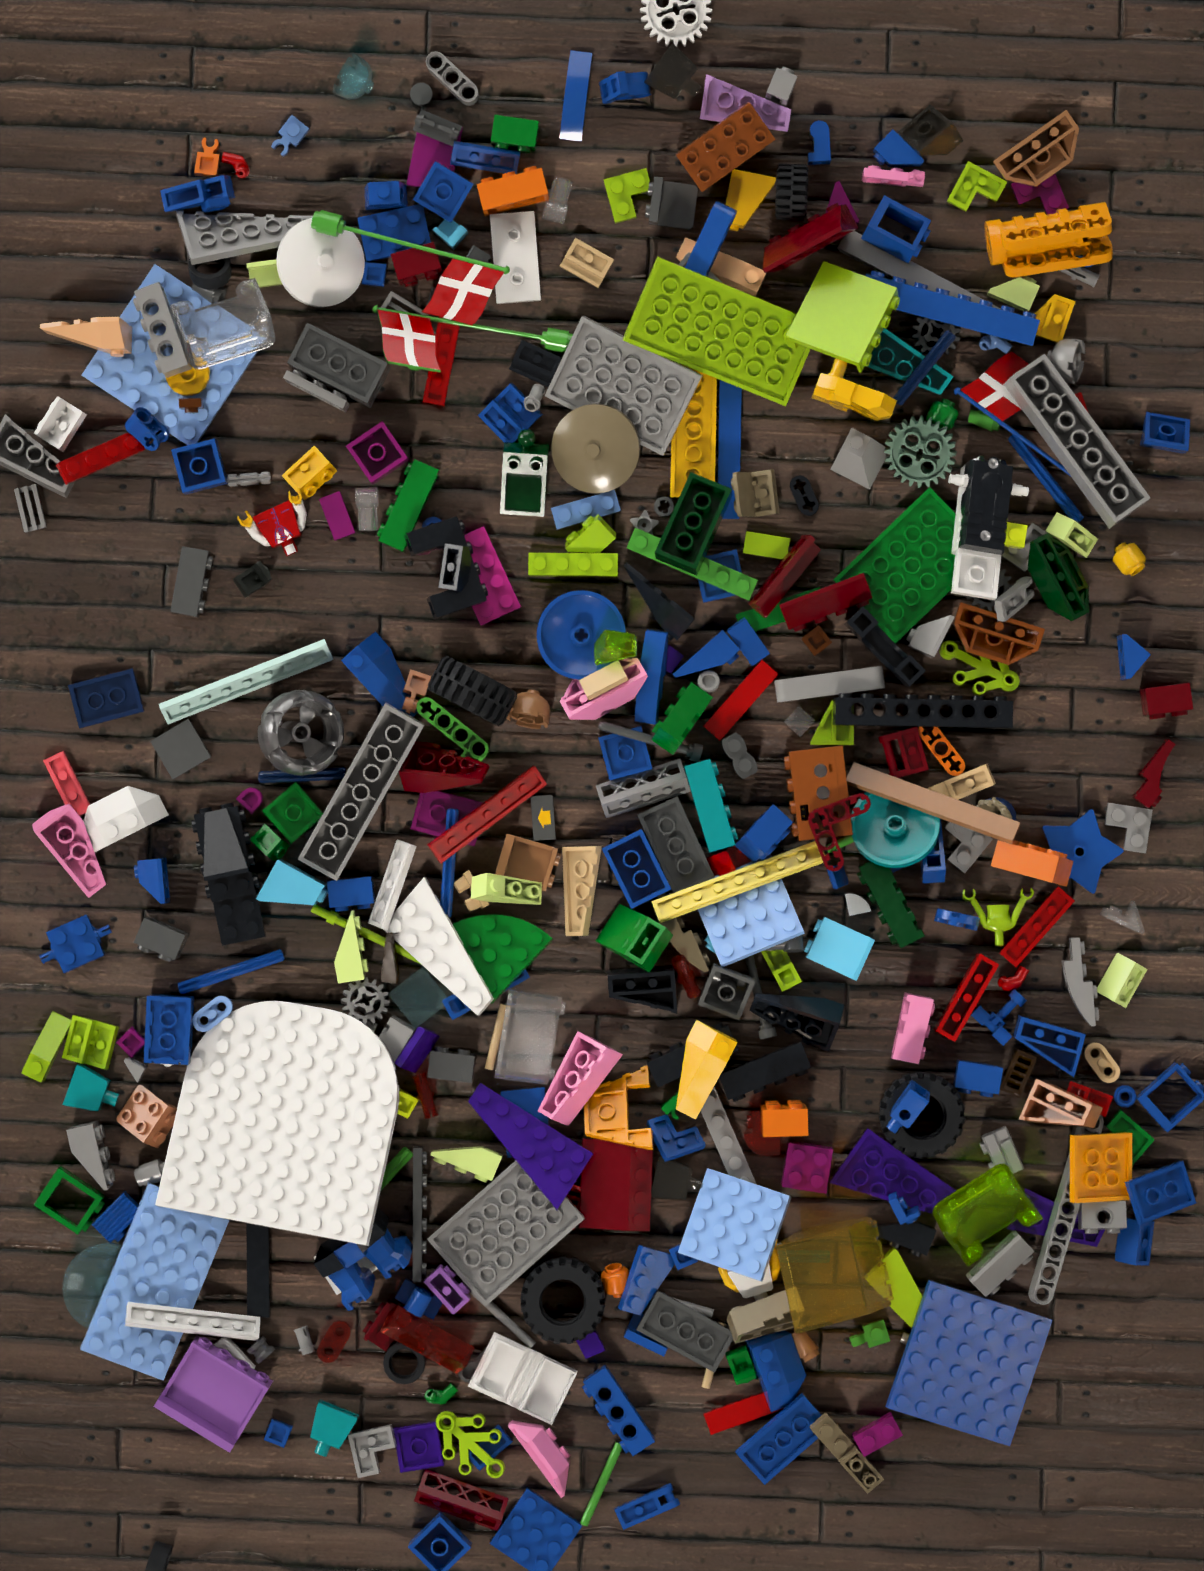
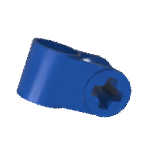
M136 408L125 423L128 433L133 435L149 451H155L159 448L160 443L165 442L169 438V431L166 426L161 424L146 408Z

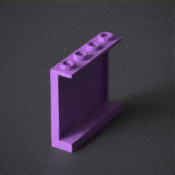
M196 1335L153 1407L230 1453L273 1381L264 1372H257L252 1369L246 1361L238 1360L231 1356V1353L226 1349L216 1347L208 1338Z

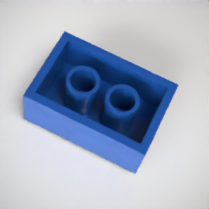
M642 829L602 848L631 909L671 890Z

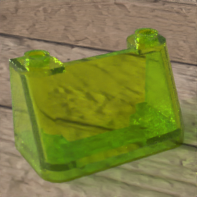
M998 1164L938 1202L933 1208V1216L943 1235L967 1266H970L982 1257L984 1250L981 1243L1017 1219L1025 1227L1032 1226L1043 1219L1033 1201L1006 1164Z

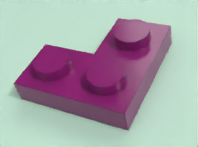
M1055 174L1036 187L1016 182L1010 185L1018 205L1040 198L1046 215L1056 213L1057 209H1069Z

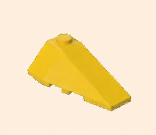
M696 1020L686 1039L676 1110L694 1119L697 1118L738 1043L736 1039Z

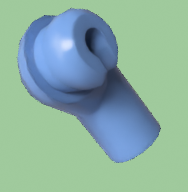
M992 335L983 336L979 341V347L982 350L998 348L1007 354L1013 347L1004 338Z

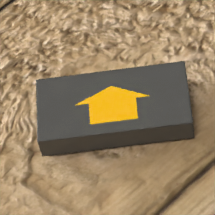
M553 795L531 796L534 841L556 839Z

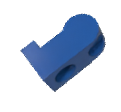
M818 120L812 123L809 130V136L813 141V153H808L807 155L808 165L830 164L829 126L826 122Z

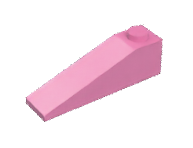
M70 804L47 812L32 824L35 834L88 898L106 885L85 824Z

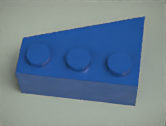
M1018 1015L1013 1037L1072 1077L1075 1076L1086 1034Z

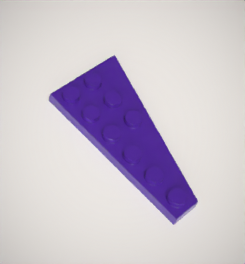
M480 1083L468 1100V1103L492 1130L497 1139L505 1146L529 1178L532 1179L542 1194L550 1201L556 1211H558L590 1161L593 1153Z
M868 1128L829 1181L831 1184L889 1201L888 1195L897 1191L899 1197L903 1196L909 1207L918 1205L921 1211L964 1224L977 1206L974 1202L913 1159L894 1148L890 1143Z

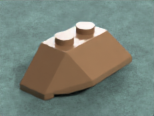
M1065 110L995 159L993 163L1005 180L1036 187L1073 161L1079 127L1068 111Z

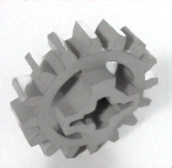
M365 977L363 983L360 980L355 981V986L349 983L348 988L350 991H343V995L347 998L341 999V1003L346 1004L342 1008V1012H349V1016L362 1021L364 1025H366L367 1021H370L373 1026L375 1025V1019L379 1021L383 1019L381 1013L387 1014L388 1009L384 1006H388L390 1001L384 1000V998L388 996V992L382 993L384 985L382 984L377 987L376 979L372 983H368V977ZM366 988L373 990L374 993L367 991ZM356 991L357 999L350 1002L351 996ZM362 998H365L366 1001H369L368 1006H366L365 1003L361 1004ZM380 1002L379 1009L374 1013L373 1006ZM356 1011L364 1013L365 1016L356 1013Z

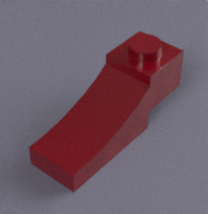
M1165 739L1139 773L1145 781L1132 798L1145 808L1155 807L1162 799L1160 796L1162 790L1159 788L1161 773L1170 752L1176 745L1169 739Z

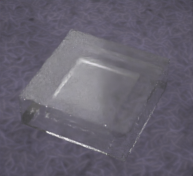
M800 706L784 721L799 737L815 722Z

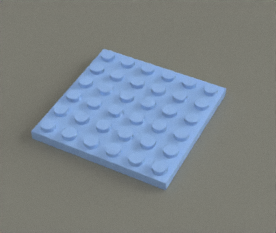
M154 264L138 289L160 282L163 286L185 350L201 355L208 363L210 380L207 387L199 394L183 396L176 393L169 386L163 373L158 372L155 361L158 360L155 352H151L147 341L151 338L148 331L144 332L140 322L143 319L141 311L137 312L133 299L136 298L135 294L120 316L122 320L132 327V353L124 354L123 357H113L109 353L98 350L82 373V376L133 410H136L138 407L146 408L161 424L166 426L171 435L186 445H191L199 442L267 338L217 304L210 303L196 291L192 290L191 287ZM152 306L149 309V314H156L159 307ZM160 326L156 330V335H163L166 327ZM173 347L165 348L163 356L171 355ZM202 398L204 409H198V413H185V410L179 408V399Z

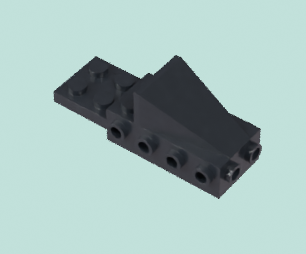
M233 802L220 805V810L212 811V807L199 809V814L194 815V820H191L193 832L198 833L199 841L196 842L198 855L202 854L204 863L200 864L204 881H208V885H205L207 898H211L214 905L222 946L266 937L260 903L256 899L258 896L257 888H260L258 875H254L253 866H256L254 854L250 853L248 846L251 844L249 831L245 832L244 823L247 822L244 809L241 810L240 806H234Z

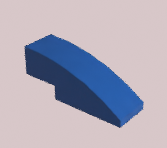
M220 175L206 180H196L160 190L165 212L199 207L208 199L235 198L231 176Z

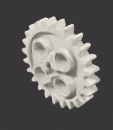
M641 0V3L646 6L640 8V13L646 14L641 17V22H648L644 29H652L650 37L657 35V43L664 39L666 47L670 41L673 42L675 48H677L680 41L684 47H686V40L688 39L694 43V35L701 38L700 29L704 31L708 29L704 22H711V18L706 16L712 13V9L706 8V6L711 4V0H689L687 2L668 0L669 4L664 8L656 4L657 0ZM690 5H695V8L683 9ZM674 6H677V9L680 10L679 15H675L672 12ZM658 13H668L661 17H657ZM687 14H692L695 16L696 21L688 24L683 18ZM667 19L672 20L674 27L665 29L662 26V22Z

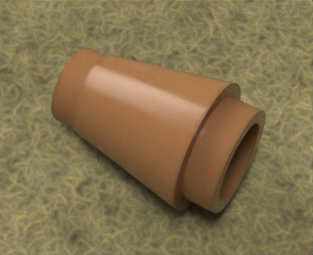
M803 1328L791 1334L799 1357L805 1363L820 1354L818 1351L819 1347L804 1332Z

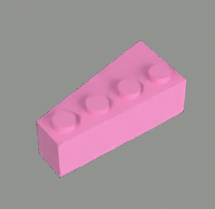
M577 1031L538 1112L552 1120L569 1126L623 1054Z

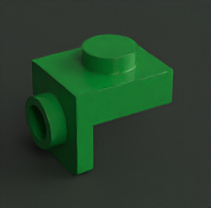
M746 1345L725 1353L736 1385L748 1383L757 1378Z

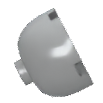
M1063 339L1055 344L1052 351H1048V359L1066 383L1075 384L1081 376L1084 361H1081V353L1085 354V343L1079 339Z

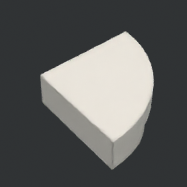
M851 893L845 894L849 916L871 911L869 904L862 897Z

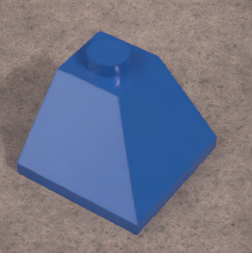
M167 859L138 860V865H134L135 878H139V883L160 904L169 903Z

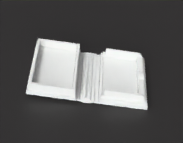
M494 1332L468 1387L552 1425L578 1370Z

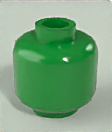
M942 398L941 402L934 401L926 416V421L932 417V424L940 421L939 428L942 429L947 426L946 431H950L959 412L954 408L955 403Z

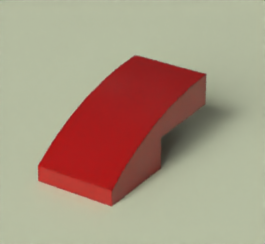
M1070 1081L1067 1091L1102 1107L1100 1115L1107 1117L1114 1096Z

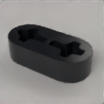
M801 475L795 476L791 480L789 487L797 507L804 516H813L819 508V503L811 484L806 477ZM796 480L806 483L803 487L804 495L801 494L799 489H794L793 486L796 485ZM804 497H807L810 503L814 502L815 506L812 507V512H809L808 509H803L805 505Z

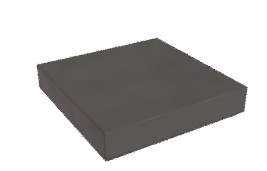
M190 719L185 720L150 741L173 780L211 758Z

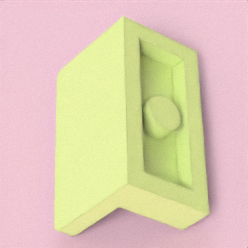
M276 259L246 263L251 289L283 285L278 275Z
M1117 953L1098 985L1097 992L1126 1008L1148 969Z

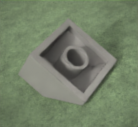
M851 428L830 470L870 490L888 455L884 453L887 447Z
M949 615L917 626L916 630L912 628L906 639L909 641L907 647L929 658L935 657L954 616Z

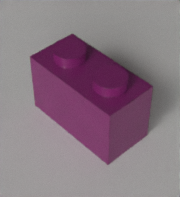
M889 1412L854 1431L852 1436L865 1457L903 1436L892 1413Z

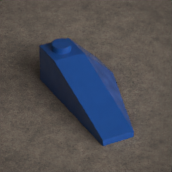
M375 631L341 661L382 706L387 702L406 713V710L402 709L406 696L411 697V695L403 692L406 683L391 648ZM416 709L415 713L410 712V714H409V713H406V714H408V715L414 717L418 712H417V709Z

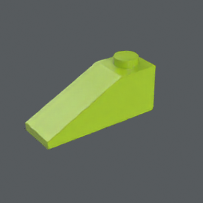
M52 1011L21 1074L41 1083L46 1080L67 1035L71 1019Z

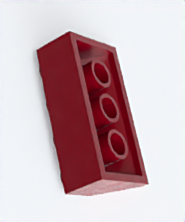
M861 573L782 603L779 606L788 629L793 628L794 632L807 628L806 623L813 620L815 624L828 620L827 615L834 612L836 616L849 612L848 607L856 605L857 608L870 604L869 599L873 597L865 575Z

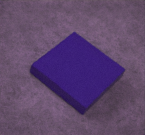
M419 1026L396 1059L395 1064L402 1069L416 1073L440 1036L433 1031Z
M436 1421L393 1428L400 1473L444 1466L440 1434Z

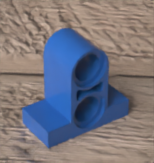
M620 71L599 82L603 104H609L616 100L637 99L652 95L648 72L625 73V71Z
M407 1278L395 1296L396 1300L405 1304V1310L420 1318L425 1315L434 1320L443 1304L434 1293Z

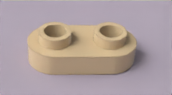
M1097 1042L1088 1044L1084 1049L1085 1060L1100 1080L1106 1083L1115 1082L1120 1076V1068L1102 1044ZM1092 1050H1098L1099 1054L1097 1057L1091 1056ZM1110 1067L1112 1069V1073L1110 1075H1105V1068Z

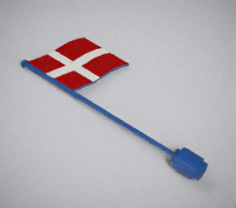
M1010 352L995 361L979 378L962 389L961 387L954 389L955 395L959 394L1070 476L1062 464L1003 422L1021 410V407L1004 384L1011 376L1029 365L1026 361L1015 353Z

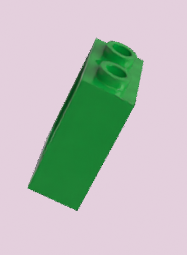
M60 1166L34 1203V1206L78 1235L82 1230L84 1232L88 1230L93 1222L90 1220L94 1212L98 1214L105 1205V1202L102 1200L106 1195L63 1166ZM63 1179H66L95 1199L78 1225L47 1205V1202Z

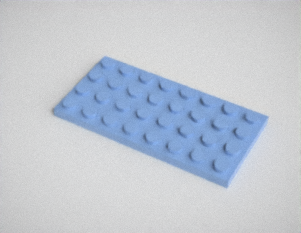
M148 1182L80 1350L164 1381L183 1333L125 1326L126 1305L128 1302L193 1309L229 1220L156 1206L159 1186Z

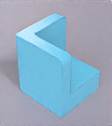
M444 219L438 227L433 229V232L453 250L468 234V231L454 220L450 223Z

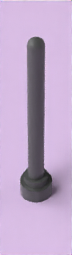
M600 722L598 725L602 731L659 746L651 740L653 735L607 722ZM693 743V745L681 744L676 752L685 754L686 757H689V760L699 762L703 745Z
M752 955L745 958L749 976L756 979L752 988L755 996L756 993L762 994L754 956ZM759 1017L761 1026H759L760 1030L758 1031L759 1038L765 1039L777 1036L775 1027Z

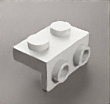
M57 396L54 402L51 403L44 418L39 422L34 434L64 452L87 414Z

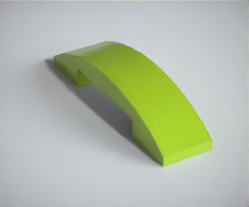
M783 950L761 951L782 992L802 982L787 952Z

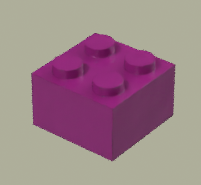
M383 421L346 445L372 485L409 460Z
M788 1140L781 1181L782 1187L826 1194L833 1148Z

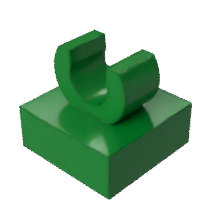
M678 1092L661 1106L666 1115L671 1112L672 1117L676 1120L679 1119L675 1113Z

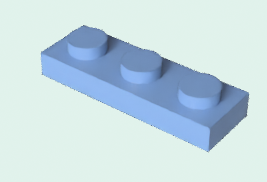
M612 490L553 507L551 511L556 528L559 530L583 523L590 516L594 518L599 514L601 517L621 512L616 492Z

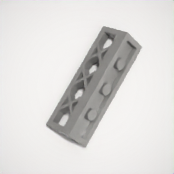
M681 759L652 767L653 770L596 785L605 817L616 816L691 792ZM679 768L680 773L674 775L667 774L669 770ZM649 776H658L655 781H646ZM627 783H637L633 788H625ZM608 789L615 790L613 794L603 796L602 791Z

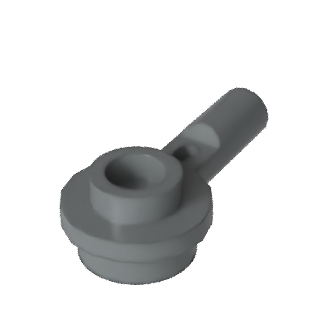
M486 1348L474 1361L467 1360L461 1363L458 1370L461 1380L470 1382Z

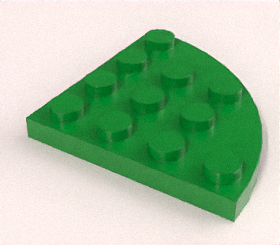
M479 915L453 924L464 944L465 950L472 958L479 975L482 976L494 998L491 1004L553 941L552 937L534 924L512 916Z

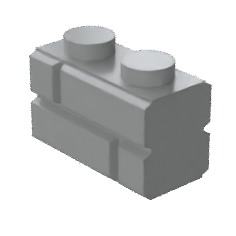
M1006 1126L981 1136L982 1142L979 1145L983 1154H988L991 1162L988 1163V1166L993 1176L997 1174L998 1178L1002 1179L1024 1169Z

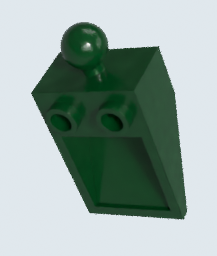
M524 429L518 434L519 443L504 442L500 514L544 517L549 445L534 444V432Z

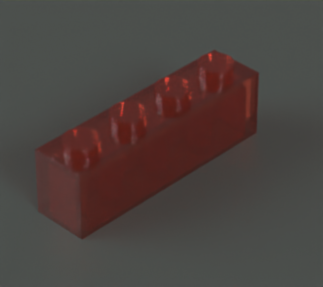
M399 1305L388 1313L380 1331L456 1374L467 1367L475 1348L430 1322L411 1314Z

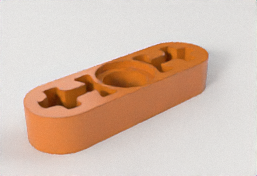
M918 727L920 739L944 770L951 776L962 774L965 770V762L938 727H933L931 733L934 737L939 734L941 738L936 739L930 745L928 741L932 739L929 735L924 736L922 734L924 731L923 727ZM938 742H944L947 745V752L943 755H939L935 751V745ZM951 751L954 753L951 759L954 762H960L958 766L960 770L958 772L956 770L950 771L951 763L948 760L945 763L941 760L947 757Z

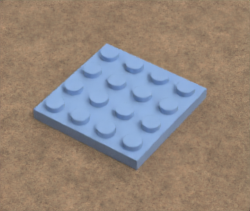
M750 862V863H747V864L742 865V866H740V867H737V868H735V869L737 870V869L746 867V866L751 865V864H754V863H753V862ZM782 879L698 909L721 967L805 934Z
M707 1168L678 1253L762 1282L791 1196Z

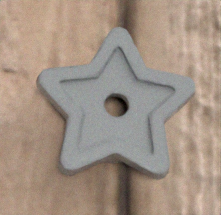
M646 510L643 511L639 518L630 519L635 528L652 535V529L659 523L658 520L650 519Z

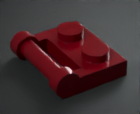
M917 727L878 737L879 743L883 745L890 773L888 775L900 778L929 770ZM897 739L905 767L903 770H898L891 740Z

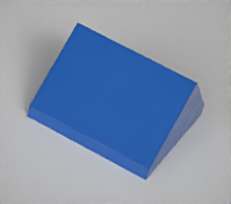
M1146 412L1140 446L1182 454L1188 452L1190 419Z
M1127 634L1117 636L1120 680H1127L1133 677L1151 654Z

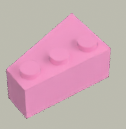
M904 992L891 1054L892 1059L919 1064V1060L924 1059L926 1047L923 1044L925 1038L929 1036L930 1025L928 1023L930 1016H933L935 1008L934 1000L931 997Z

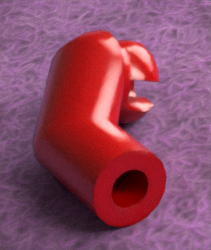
M1019 966L1014 976L1008 978L1001 976L998 979V986L1002 987L1005 991L1019 988L1029 970Z

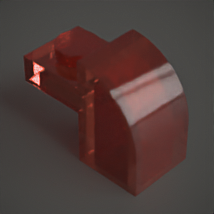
M760 1109L751 1110V1115H747V1127L752 1129V1132L743 1133L747 1146L759 1155H781L780 1137H763Z

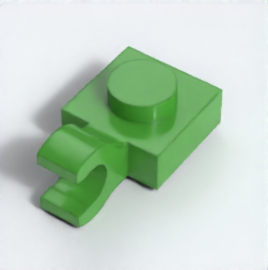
M883 1319L863 1325V1333L849 1337L853 1347L867 1342L868 1347L871 1348L890 1342Z

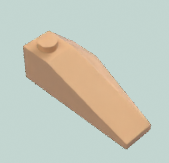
M685 237L676 256L680 262L688 252L692 253L696 241ZM720 251L710 270L724 284L755 297L766 276L762 269Z

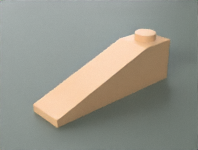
M120 317L91 318V322L78 319L74 320L72 325L62 321L40 324V329L47 334L109 353L113 357H123L124 354L132 353V327Z

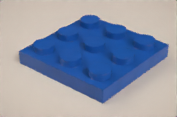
M527 1487L489 1544L529 1571H552L581 1529L582 1524Z

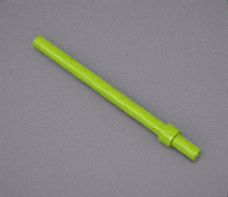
M313 905L312 913L325 918L326 922L332 925L337 924L343 928L346 927L348 920L339 916L338 912ZM362 926L358 930L360 936L383 947L385 946V937ZM395 943L396 953L419 963L400 944Z

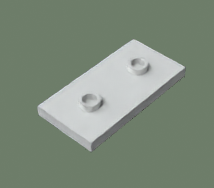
M534 211L490 214L493 263L502 267L507 265L510 268V272L503 274L495 285L496 303L541 301Z

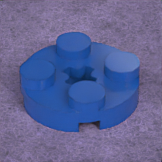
M937 908L934 918L936 922L975 931L978 930L980 920L979 917Z

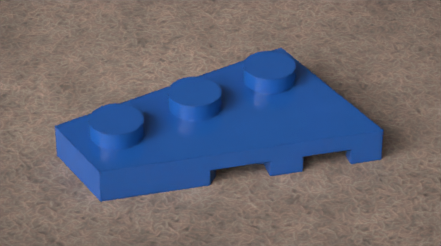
M638 1245L618 1309L637 1315L642 1314L675 1265L670 1253Z

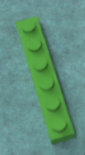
M634 529L627 549L750 601L758 582L757 579L706 557L698 575L691 574L657 560L655 551L661 538L641 529Z

